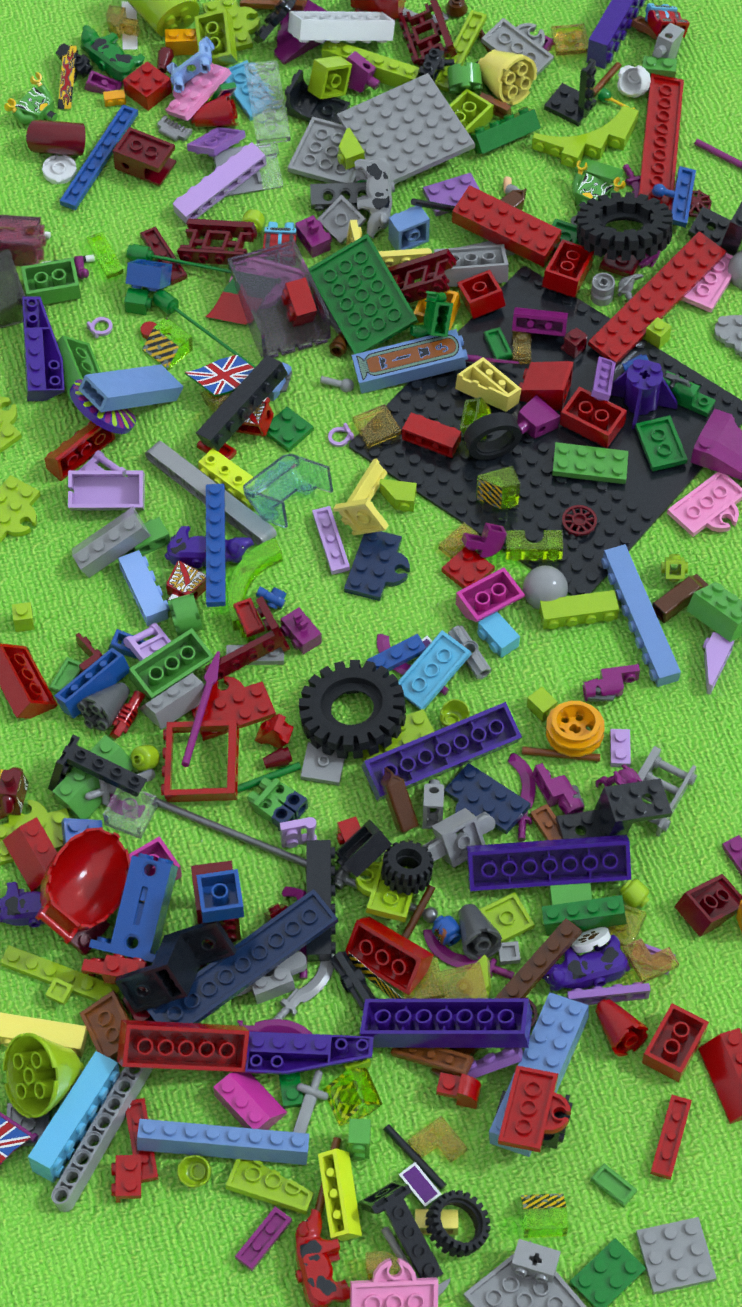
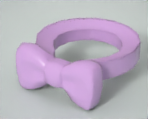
M98 317L92 323L88 321L86 324L95 339L99 336L108 335L113 327L111 320L105 317ZM101 321L109 325L108 329L104 331H96L94 329L96 323Z
M343 423V427L333 428L328 433L329 443L335 447L345 446L350 440L354 439V434L349 429L347 423ZM338 431L348 434L345 440L341 442L334 441L332 435Z

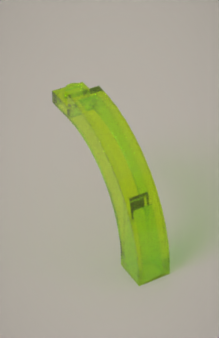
M275 537L251 550L238 564L230 580L228 588L230 622L233 631L239 630L241 637H245L247 643L255 640V635L246 636L233 608V604L245 600L249 587L263 571L283 562L282 550Z

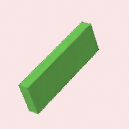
M586 158L579 166L583 168L587 162L588 168L586 171H583V175L588 173L613 184L616 177L620 178L624 175L623 169ZM576 166L574 169L575 172L578 173V168Z

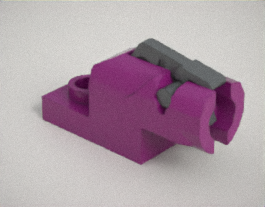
M639 664L601 669L599 680L596 678L583 682L585 702H612L615 697L623 695V682L632 683L639 680Z
M543 763L535 765L532 777L549 807L558 804L565 815L583 812L585 805L576 785H571L565 775L551 779V774L544 767Z

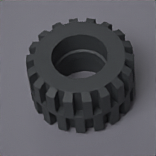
M404 840L400 841L399 844L397 842L393 843L385 851L383 857L381 878L385 880L384 884L390 886V890H396L399 894L406 893V895H410V893L418 894L419 890L424 891L431 881L434 864L432 854L428 852V848L422 847L418 842L415 844L413 841L405 842ZM403 866L411 867L413 869L403 868Z

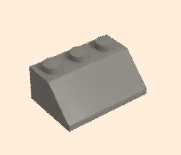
M191 673L140 707V710L162 730L167 726V722H174L199 705L204 684Z

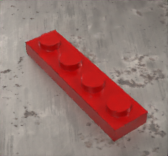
M671 1095L650 1174L671 1180L692 1100Z
M145 1098L132 1100L130 1109L128 1107L126 1111L132 1153L142 1157V1183L159 1180L154 1152L137 1150L139 1119H148Z

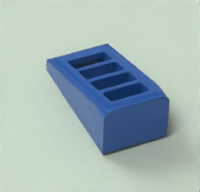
M117 629L108 650L114 648L123 655L137 658L130 648L124 646L123 641L125 637L133 635ZM141 640L137 642V644L140 645L143 642H145V640Z

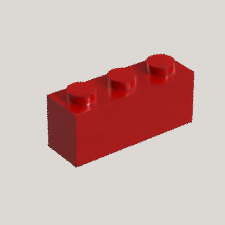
M410 413L402 428V440L452 458L461 442V431L455 427H449L438 421L427 419L422 415Z

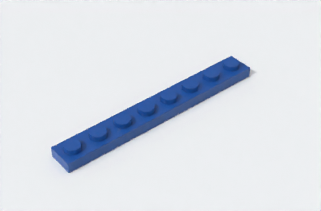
M126 105L121 106L61 197L60 205L73 210L78 208L112 156L117 142L120 141L138 116L137 109Z
M224 484L206 485L207 607L226 606Z

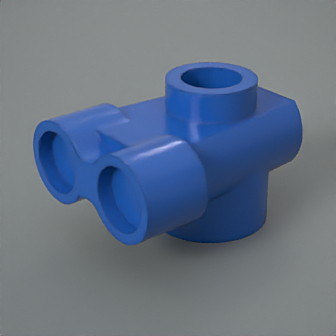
M260 586L256 593L257 598L263 596L264 600L268 602L267 606L275 610L278 607L282 609L286 602L284 599L287 593L275 587L269 592Z

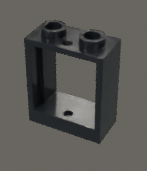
M369 819L335 852L339 857L337 862L349 875L353 873L358 877L392 843Z

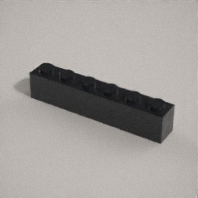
M268 355L262 359L196 432L204 445L211 449L214 448L216 451L220 450L286 377L288 373L282 362Z
M306 840L307 893L314 889L336 916V904L332 903V897H336L335 884H332V878L336 877L335 866H332V859H335V847H331V840ZM336 924L307 944L308 962L330 961L332 954H336V942H332V935H336Z

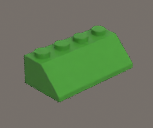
M63 335L57 341L63 359L64 387L70 402L74 404L70 397V388L78 379H83L87 374L101 373L89 343Z
M191 628L129 668V679L140 692L152 700L213 660L214 655Z
M107 735L90 750V752L131 772L135 769L130 757ZM74 768L52 791L54 800L64 808H67L78 819H88L103 803L102 796L91 800L85 798L87 792L100 788L99 779L77 768Z

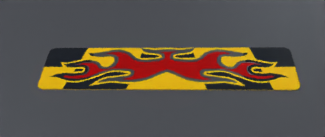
M77 46L63 47L58 109H71Z

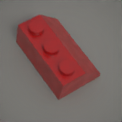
M351 0V7L355 8V12H383L396 22V19L401 20L399 13H403L406 0Z
M36 817L19 826L2 840L31 891L41 888V881L47 867L57 854L56 849Z

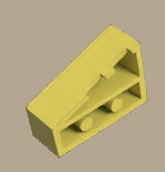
M484 357L457 374L455 389L505 412L519 403L521 388Z

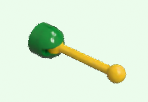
M602 88L597 100L604 103L612 101L621 107L624 105L613 99L611 92L606 88Z

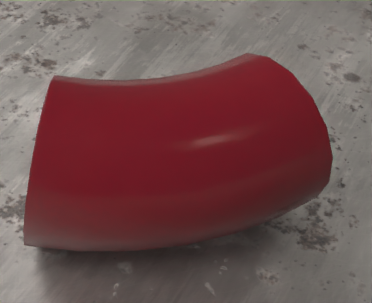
M33 120L29 124L26 134L28 148L34 153L82 156L86 141L85 126L83 123Z

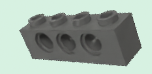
M367 182L310 184L311 209L324 211L342 194H348L350 196L348 201L357 209L358 195L361 193L366 194ZM329 194L333 198L330 201H326L323 197Z

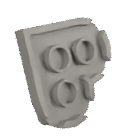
M742 315L719 317L715 324V339L724 343L725 347L733 348L735 354H739L742 357Z

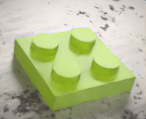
M515 892L479 909L501 934V943L507 942L533 929L535 926Z

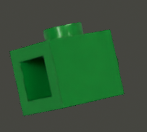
M128 288L124 301L125 312L147 315L148 309L152 307V298L149 296V291Z

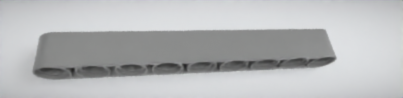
M158 441L145 452L147 459L206 505V485L217 483L162 441ZM225 490V520L245 536L251 538L258 546L264 548L277 536L274 527Z
M124 1067L52 1191L51 1199L61 1212H68L75 1206L125 1119L128 1107L130 1109L132 1100L137 1098L153 1068ZM140 1070L137 1074H133L134 1071ZM130 1087L128 1091L123 1092L125 1088ZM120 1105L118 1109L112 1110L113 1107ZM109 1123L106 1128H102L104 1124ZM99 1141L97 1145L91 1146L94 1142ZM88 1159L86 1164L81 1165L82 1161ZM78 1178L76 1182L70 1183L72 1179ZM67 1196L63 1202H59L62 1197Z

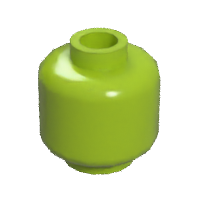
M250 209L244 213L241 221L254 222L259 234L263 229L265 217L260 211Z
M143 745L133 749L130 759L136 770L147 771L157 767L160 756L154 746Z
M638 879L628 880L619 890L621 892L620 895L623 896V901L632 909L638 906L642 908L649 901L647 897L649 889Z

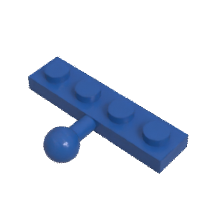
M679 166L674 191L666 189L663 184H656L652 189V193L657 198L663 196L673 198L671 207L673 225L686 228L696 170Z

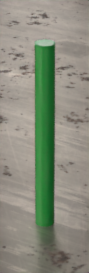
M297 762L238 785V793L258 786L264 777L274 780L275 778L301 769V765Z

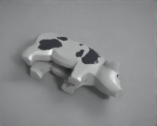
M385 157L375 158L370 161L365 159L355 161V170H357L355 171L356 182L360 180L367 181V195L357 198V209L368 210L371 214L367 223V234L372 239L377 232L386 229L389 225L392 192H395V184L391 182L390 166Z

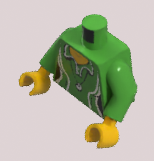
M38 72L35 74L38 80H35L33 76L30 78V82L37 85V88L34 86L17 104L14 99L9 98L8 103L4 105V109L12 111V114L22 124H30L33 120L56 121L58 117L54 112V100L45 84L40 82L42 75Z
M581 160L577 162L578 173H575L572 183V192L575 197V204L577 205L576 210L580 211V207L583 204L587 205V201L592 198L598 200V196L604 194L611 198V193H617L619 189L625 187V181L623 180L618 185L620 178L616 177L613 182L614 187L588 173L583 175V171L587 170L588 165L586 162L585 166L580 168Z

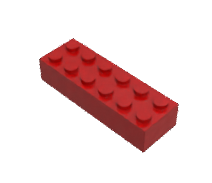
M470 185L452 210V223L497 245L504 244L505 249L542 267L546 265L561 240V229Z
M121 1020L117 1062L122 1067L245 1072L249 1030L244 1026Z

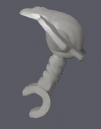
M634 274L622 278L618 284V292H620L618 296L620 297L624 294L627 301H629L633 297L631 291L635 281L643 278V274Z

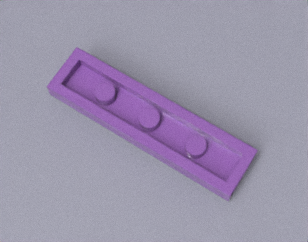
M598 357L591 396L597 400L609 401L616 362L613 360Z
M635 982L632 985L623 986L622 984H615L606 988L596 986L587 990L576 988L567 992V998L587 1005H594L604 999H611L614 1002L649 999L651 990L649 983Z

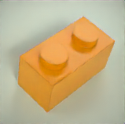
M124 89L103 92L105 107L126 104Z

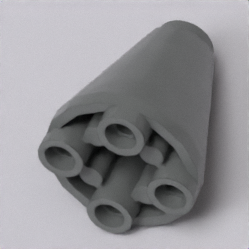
M120 682L83 698L77 704V707L85 719V725L90 729L107 730L130 694L128 686Z

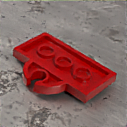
M224 676V684L228 688L226 690L218 689V681L213 684L202 721L237 720L240 729L276 716V712L263 681L244 687L241 681L236 678ZM198 706L191 710L194 720ZM229 731L200 732L202 740L205 741L226 734Z
M516 1066L498 1138L499 1145L540 1153L544 1135L560 1132L569 1124V1118H557L554 1116L558 1111L571 1115L568 1101L562 1095L555 1093L558 1073Z

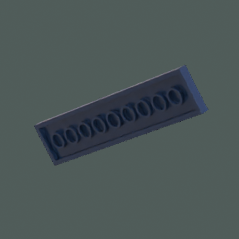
M313 889L236 944L235 948L237 951L235 955L211 962L197 972L187 997L147 1009V1012L154 1021L199 1023L339 922L338 918Z

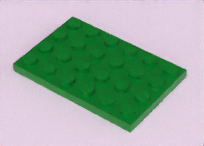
M368 234L306 269L354 354L370 351L419 322Z

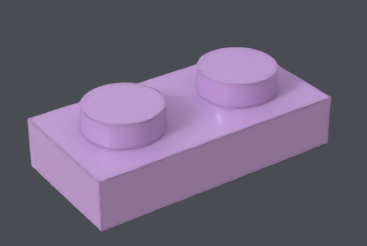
M610 729V767H622L623 764L630 767V729Z

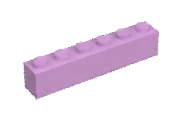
M252 142L248 146H244L235 156H231L226 163L218 166L213 173L205 176L196 186H192L182 197H178L173 203L174 212L185 223H187L188 218L197 219L267 165L265 154Z

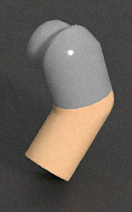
M504 177L503 191L505 194L510 193L512 190H520L517 186L512 185L511 177Z

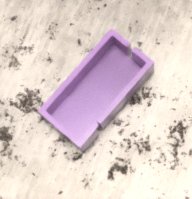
M126 470L128 477H124L123 471H68V488L74 490V493L68 491V508L70 510H129L134 507L135 510H145V473L143 470Z

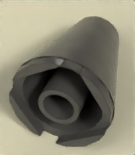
M464 905L458 912L463 952L472 960H479L478 957L483 955L489 958L501 948L502 936L476 905Z

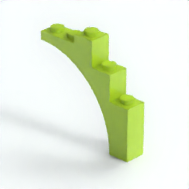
M623 105L619 113L610 122L597 130L582 135L557 137L534 133L532 149L561 158V164L572 168L577 166V162L582 160L584 155L600 160L607 145L624 150L638 122L639 110Z

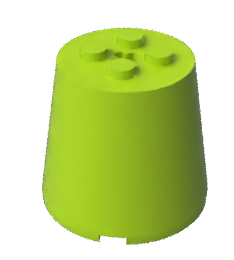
M126 0L158 35L165 37V29L188 28L195 21V16H198L200 11L197 0Z

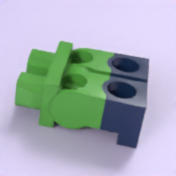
M264 777L259 784V788L263 790L261 795L252 791L247 796L248 802L254 807V812L278 827V831H280V823L298 820L308 809L307 798L287 785L280 783L277 778L272 781Z

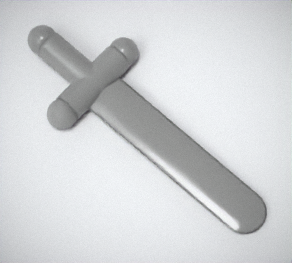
M147 770L137 775L146 778V782L155 778V771ZM99 779L100 788L87 792L85 798L91 800L102 796L103 804L109 805L110 794L122 790Z
M321 1070L315 1071L310 1086L303 1083L297 1085V1090L306 1094L293 1132L306 1133L317 1098L327 1100L329 1097L327 1092L318 1089L323 1075Z

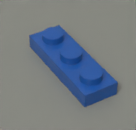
M416 634L367 659V661L374 662L376 670L383 666L391 671L420 656L426 647L420 636Z

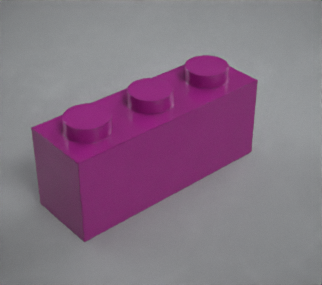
M515 307L512 331L565 336L568 313Z

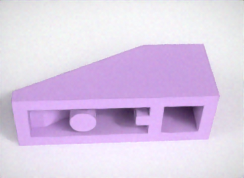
M715 632L712 633L710 638H706L703 648H705L707 694L710 695L734 645V641L729 642Z

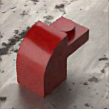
M441 1072L436 1095L457 1099L456 1105L477 1109L481 1083L466 1074L461 1073V1076Z

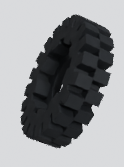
M620 192L611 193V198L604 194L598 196V200L592 198L587 201V205L583 204L580 207V211L577 213V239L589 253L594 251V255L603 257L607 253V259L616 260L618 255H621L622 261L631 260V255H634L637 260L644 259L645 253L650 257L658 254V250L663 251L670 244L673 214L671 210H668V206L665 203L660 204V200L654 197L648 200V195L640 194L637 198H634L635 193L626 192L625 197H621ZM620 220L635 221L643 224L641 230L638 231L630 229L619 232L611 227L605 228L607 223Z
M350 660L349 668L345 667L344 661L334 663L335 671L326 666L320 670L321 678L314 674L308 680L309 686H304L301 692L302 698H299V713L304 734L307 739L310 738L311 744L315 748L319 749L322 746V752L329 756H332L336 750L337 758L347 759L348 753L353 752V758L358 759L363 758V750L367 749L370 756L379 753V744L386 749L392 744L391 737L397 739L400 735L401 726H404L406 720L404 692L394 674L389 676L387 668L380 666L376 670L375 663L366 661L364 666L361 667L360 660ZM361 692L369 696L373 701L374 709L371 716L359 724L347 725L340 723L333 717L331 712L333 702L344 693L356 694Z

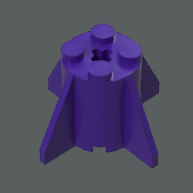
M636 359L629 366L628 370L612 383L611 395L624 398V404H626L630 412L634 413L632 429H635L639 415H646L652 410L655 411L658 405L677 409L678 402L663 378L662 367L659 363Z

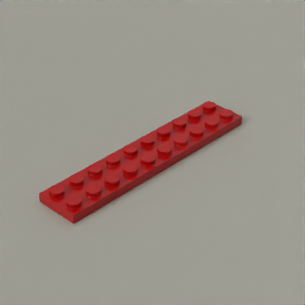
M651 73L638 196L640 194L648 195V200L654 197L660 200V204L665 203L668 206V210H671L673 198L668 196L657 198L653 195L652 189L656 184H663L666 189L674 191L684 80Z
M699 231L588 341V346L604 358L613 360L617 365L645 337L646 328L657 317L662 320L726 255L727 251Z

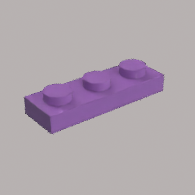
M504 1048L498 1053H489L479 1060H474L467 1075L477 1078L521 1062L523 1050L522 1048Z

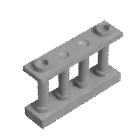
M654 746L641 767L638 776L642 781L660 779L652 773L654 767H659L684 779L680 788L661 779L664 790L675 794L674 799L669 803L673 814L688 786L693 785L697 778L695 774L696 766L693 765L689 773L663 761L660 757L661 749ZM643 797V799L651 802L649 798ZM670 817L647 820L658 825L656 835L659 837L662 831H667L671 823Z

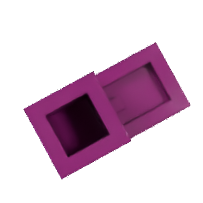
M485 523L481 536L463 533L462 541L467 549L473 551L477 549L480 557H490L501 550L507 533L503 526Z

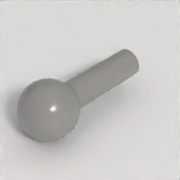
M325 376L320 378V383L339 387L343 392H350L354 388L353 381L348 378L342 381Z

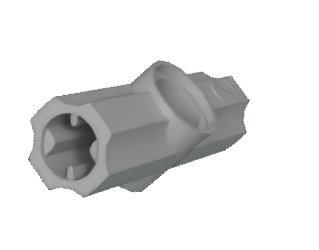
M463 626L453 627L448 632V635L473 652L465 664L469 666L476 679L487 677L491 673V668L478 650V644L470 638Z

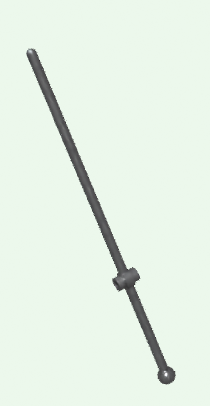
M154 797L151 799V803L157 807L306 868V859L159 798ZM340 866L336 870V877L332 878V884H335L336 889L339 890L345 885L357 889L355 879L350 878L349 874ZM411 903L409 911L414 912L417 905ZM428 907L424 909L421 916H423L427 923H433L438 916V911L434 907Z

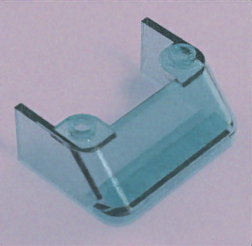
M294 454L281 456L243 485L244 495L262 520L283 528L288 527L284 501L292 494L299 492L307 495L316 488L329 493L333 492L329 466Z

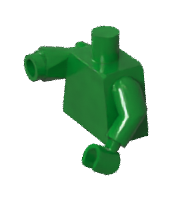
M426 291L427 298L425 302L427 303L423 324L411 325L410 336L417 338L426 336L448 337L453 303L446 301L447 295L443 292Z

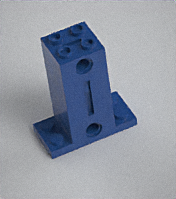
M139 853L138 857L132 855L112 939L98 936L97 940H90V948L132 958L137 957L144 961H154L159 949L178 866L173 865L174 861L159 857L158 861H154L153 856ZM155 866L156 872L151 876L150 870ZM135 938H137L138 945L136 948H134L133 941Z

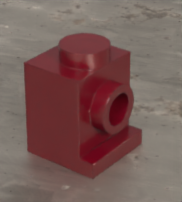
M576 327L566 334L564 345L561 346V349L575 359L586 349L587 334Z

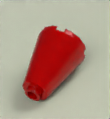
M230 92L202 105L190 118L192 124H195L196 127L238 126L239 122L235 123V119L238 118L234 99L230 100L229 98L232 94Z
M604 999L597 1004L596 1015L615 1055L626 1056L628 1055L627 1051L631 1049L636 1051L644 1044L648 1038L646 1033L648 1028L611 999Z

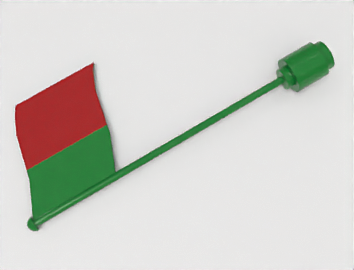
M133 244L127 248L126 257L131 261L137 259L152 261L154 258L236 274L223 290L214 308L205 316L208 319L247 326L256 316L266 296L276 284L281 283L280 278L274 279L154 255L151 247Z

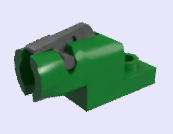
M666 371L663 378L675 396L678 405L708 417L716 400L699 393L700 385Z

